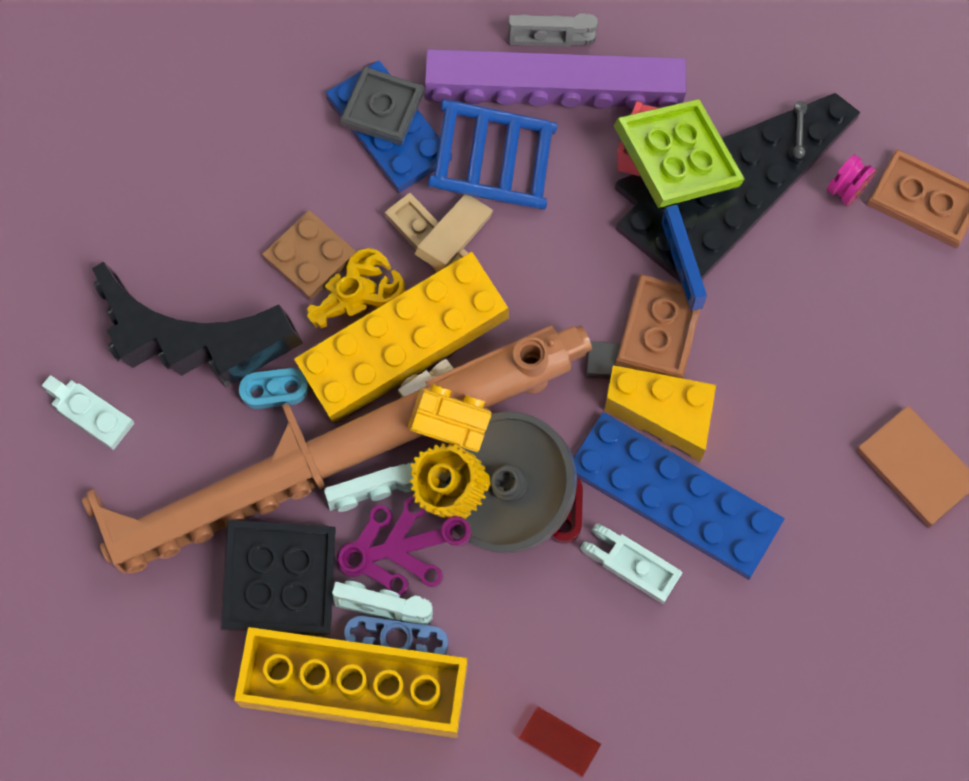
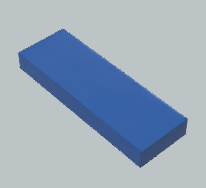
M678 205L668 206L664 210L662 226L689 309L691 311L703 309L707 293Z

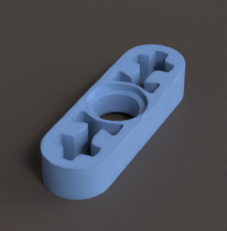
M356 616L347 622L344 629L345 639L350 642H357L355 635L351 634L352 630L357 631L360 625H365L366 631L377 634V626L383 627L380 633L381 646L390 647L386 643L388 633L394 629H400L407 635V641L400 649H411L413 645L412 632H419L417 638L422 641H429L430 635L437 636V641L443 645L442 647L435 648V654L446 655L449 648L446 633L441 628L435 626ZM364 637L361 643L375 645L376 639L374 637ZM416 644L417 651L428 652L426 645Z

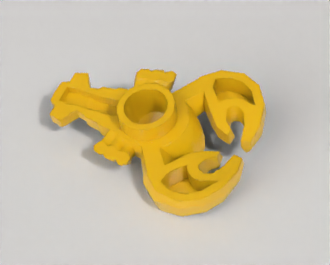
M371 248L358 250L350 257L347 263L346 276L341 279L339 273L335 274V277H332L325 284V287L331 294L322 301L320 306L310 304L307 308V317L316 328L318 326L321 329L327 327V318L329 317L332 318L346 313L353 317L363 313L367 308L366 305L377 308L381 307L405 292V282L399 272L392 270L393 283L389 284L390 280L384 276L379 283L378 294H376L377 284L365 277L383 274L379 267H374L375 265L383 266L389 271L391 266L387 258L379 250Z

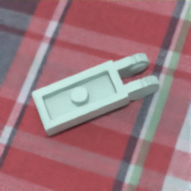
M408 462L407 465L401 464L325 488L324 492L329 510L348 511L355 508L359 501L371 498L372 501L382 500L392 494L391 491L396 489L404 493L410 492V488L413 486L410 483V480L413 479V476L410 475L412 472L411 463Z
M596 523L592 528L593 534L606 543L613 545V549L608 554L596 545L585 541L581 545L580 550L596 562L602 563V567L661 604H664L683 572L623 534L620 536L605 526Z
M345 581V584L335 582L332 592L335 607L382 619L428 625L432 620V602L430 603L429 600L422 599L420 596L414 595L406 600L400 598L401 596L394 591L383 589L380 592L367 590L363 584L355 581Z

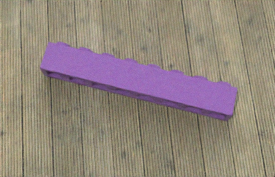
M427 49L426 100H434L441 103V100L445 99L449 101H466L471 104L498 102L502 105L530 103L534 106L561 104L565 107L589 105L602 109L611 106L634 109L636 101L643 102V105L663 108L684 103L686 95V59Z

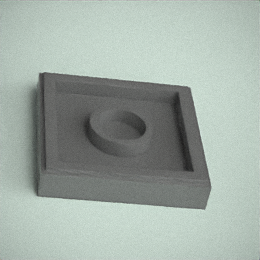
M364 66L340 119V124L342 127L402 146L425 93V86Z

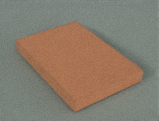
M896 148L867 205L957 249L969 227V183Z
M640 274L615 365L683 379L700 309L694 311L689 309L681 284Z
M909 405L856 450L928 528L969 494V468Z

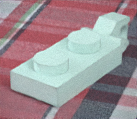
M50 375L42 384L46 392L55 398L52 406L57 409L60 415L111 450L116 448L135 424L131 418L79 383L76 384L70 380L67 385H64Z

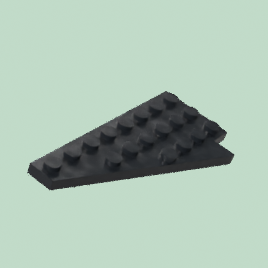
M837 93L808 103L807 111L803 118L802 147L805 148L806 153L804 157L799 159L795 158L792 153L794 147H796L797 114L794 112V109L722 138L745 179L742 184L736 188L672 204L678 205L702 280L858 119L859 110ZM632 174L618 180L615 183V190L635 206L617 223L616 230L681 283L662 226L664 210L668 206L657 207L641 176Z

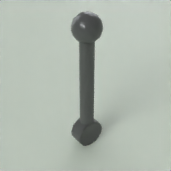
M798 101L794 105V112L797 114L796 147H794L792 153L798 159L804 157L806 153L805 148L802 147L803 118L807 111V104L804 101Z

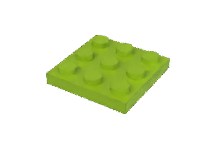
M699 99L620 117L613 125L658 208L736 188L745 180Z

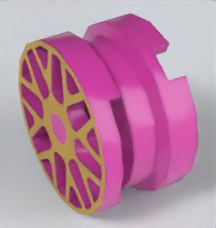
M853 154L842 165L835 179L831 180L826 189L832 196L837 194L841 197V202L847 207L859 197L877 171L871 165L865 166L861 163L862 158L856 154Z

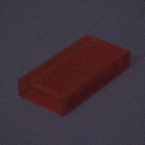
M537 706L519 737V740L582 778L601 746L599 742Z

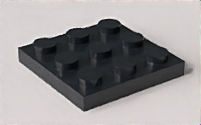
M228 520L220 630L248 631V627L294 634L330 635L336 527Z

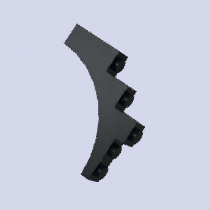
M105 262L92 268L97 278L94 286L102 299H107L110 305L107 313L114 323L113 327L107 329L112 341L108 344L109 349L117 361L123 360L132 368L158 354L167 369L172 367L183 376L208 361L217 377L222 375L232 384L303 344L289 315L279 304L256 315L229 322L197 323L176 320L154 312L138 302L127 291L117 273Z

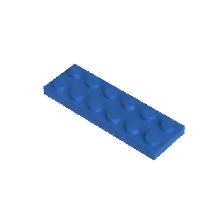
M604 412L573 458L577 477L581 481L748 580L751 578L785 520L779 514Z

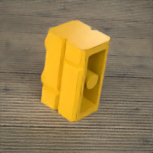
M431 384L430 390L421 387L408 423L409 430L478 452L492 413L489 409L484 408L485 401L469 395H465L464 400L451 397L452 390L436 384Z

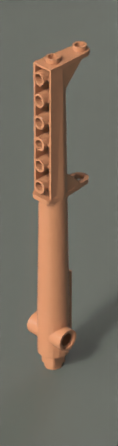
M551 325L425 381L426 387L424 388L430 390L431 384H436L452 390L451 397L464 400L465 395H469L485 401L484 408H488L523 392L529 394L541 392L546 388L549 380L571 371L570 362L586 356V352L592 350V345L582 325L577 327L573 325L560 332H556ZM420 389L308 442L303 437L289 403H285L282 407L289 422L273 456L138 519L105 509L96 490L87 491V496L82 498V502L90 517L95 515L105 541L100 544L105 560L108 564L113 562V565L122 574L126 572L128 574L137 573L148 566V562L157 558H170L181 551L180 548L188 544H200L210 540L214 536L213 533L227 528L228 520L246 521V518L257 513H270L279 507V503L290 498L293 500L301 499L310 494L311 489L317 486L319 490L326 488L323 481L324 478L423 436L422 434L410 431L408 428Z

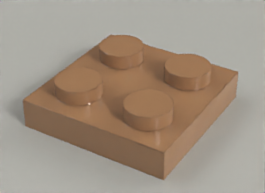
M308 210L262 256L272 268L308 300L312 301L325 288V284L332 277H335V274H340L346 268L350 257L356 253V250Z

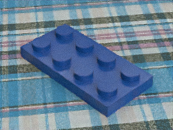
M380 60L368 66V68L391 75ZM362 71L326 92L328 101L340 117L343 115ZM418 109L402 146L350 129L398 193L435 171L440 138Z

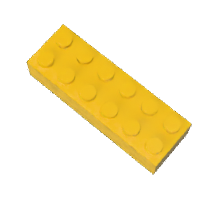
M470 252L294 358L335 425L401 385L411 375L419 374L509 319V308L473 252Z
M248 627L234 701L242 708L457 738L468 659Z

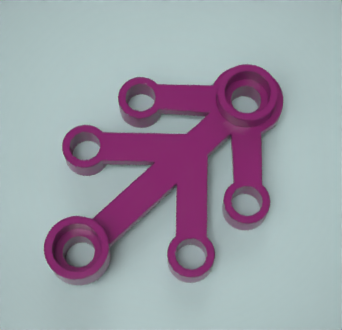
M411 496L405 501L404 511L385 543L371 547L380 529L389 526L393 520L391 510L386 506L378 505L371 510L370 520L358 540L348 542L340 548L337 554V565L341 572L347 576L360 577L366 574L391 591H393L392 582L399 578L403 581V588L396 593L402 596L409 589L407 578L401 574L392 575L374 563L375 561L389 558L419 576L425 585L437 587L443 580L442 570L435 565H427L408 553L447 542L452 546H463L471 538V526L462 517L453 516L443 523L441 529L405 538L415 520L423 517L426 513V510L423 508L415 514L410 512L409 507L415 500ZM381 510H385L387 513L386 520L378 523L376 521V514ZM456 526H461L464 529V534L459 539L452 537V530ZM355 553H359L361 562L357 566H352L350 564V557ZM432 569L436 570L438 573L436 581L428 582L426 580V573Z

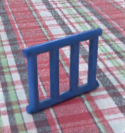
M442 99L440 107L441 111H444L435 171L434 175H430L428 179V186L440 190L545 210L547 198H544L543 195L551 136L555 134L558 124L535 117ZM457 115L476 119L466 181L447 177ZM488 122L508 125L498 187L479 184ZM520 128L539 132L530 194L511 190Z

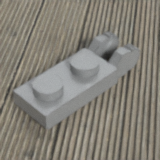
M579 13L574 18L560 15H509L508 44L558 47L584 46L586 44L588 46L596 41V29H598L599 21L593 14L586 15V13Z

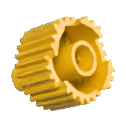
M443 443L441 447L434 445V449L428 448V451H420L419 458L414 457L415 464H410L412 467L410 475L413 476V479L410 480L413 486L410 489L415 492L413 494L414 502L419 504V507L445 519L453 516L466 519L471 515V510L477 511L476 506L482 505L480 500L486 498L484 492L488 491L490 478L489 474L484 471L486 469L485 466L481 464V460L477 459L475 455L456 444L446 445ZM450 476L451 482L448 485V483H446V480Z

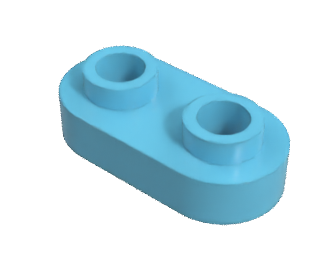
M295 368L250 373L241 380L239 385V394L243 403L252 409L280 407L285 403L295 405L302 402L309 392L308 381L302 371ZM289 385L298 386L294 393L286 391ZM262 389L264 392L260 397H253V391Z

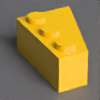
M613 365L604 411L640 431L645 430L662 439V442L670 447L673 445L690 454L692 459L701 462L706 450L716 385Z

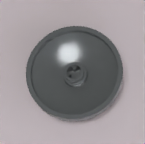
M506 411L491 414L480 450L474 452L465 449L481 460V464L486 468L484 471L489 474L490 478L488 491L484 492L486 498L480 500L482 505H477V511L471 510V515L465 519L472 530L471 538L468 542L476 547L495 553L523 552L548 540L557 532L568 517L577 489L576 466L572 453L564 439L542 420L520 412ZM450 476L446 480V483H448V485L451 482ZM456 526L453 528L458 535L463 536V527Z

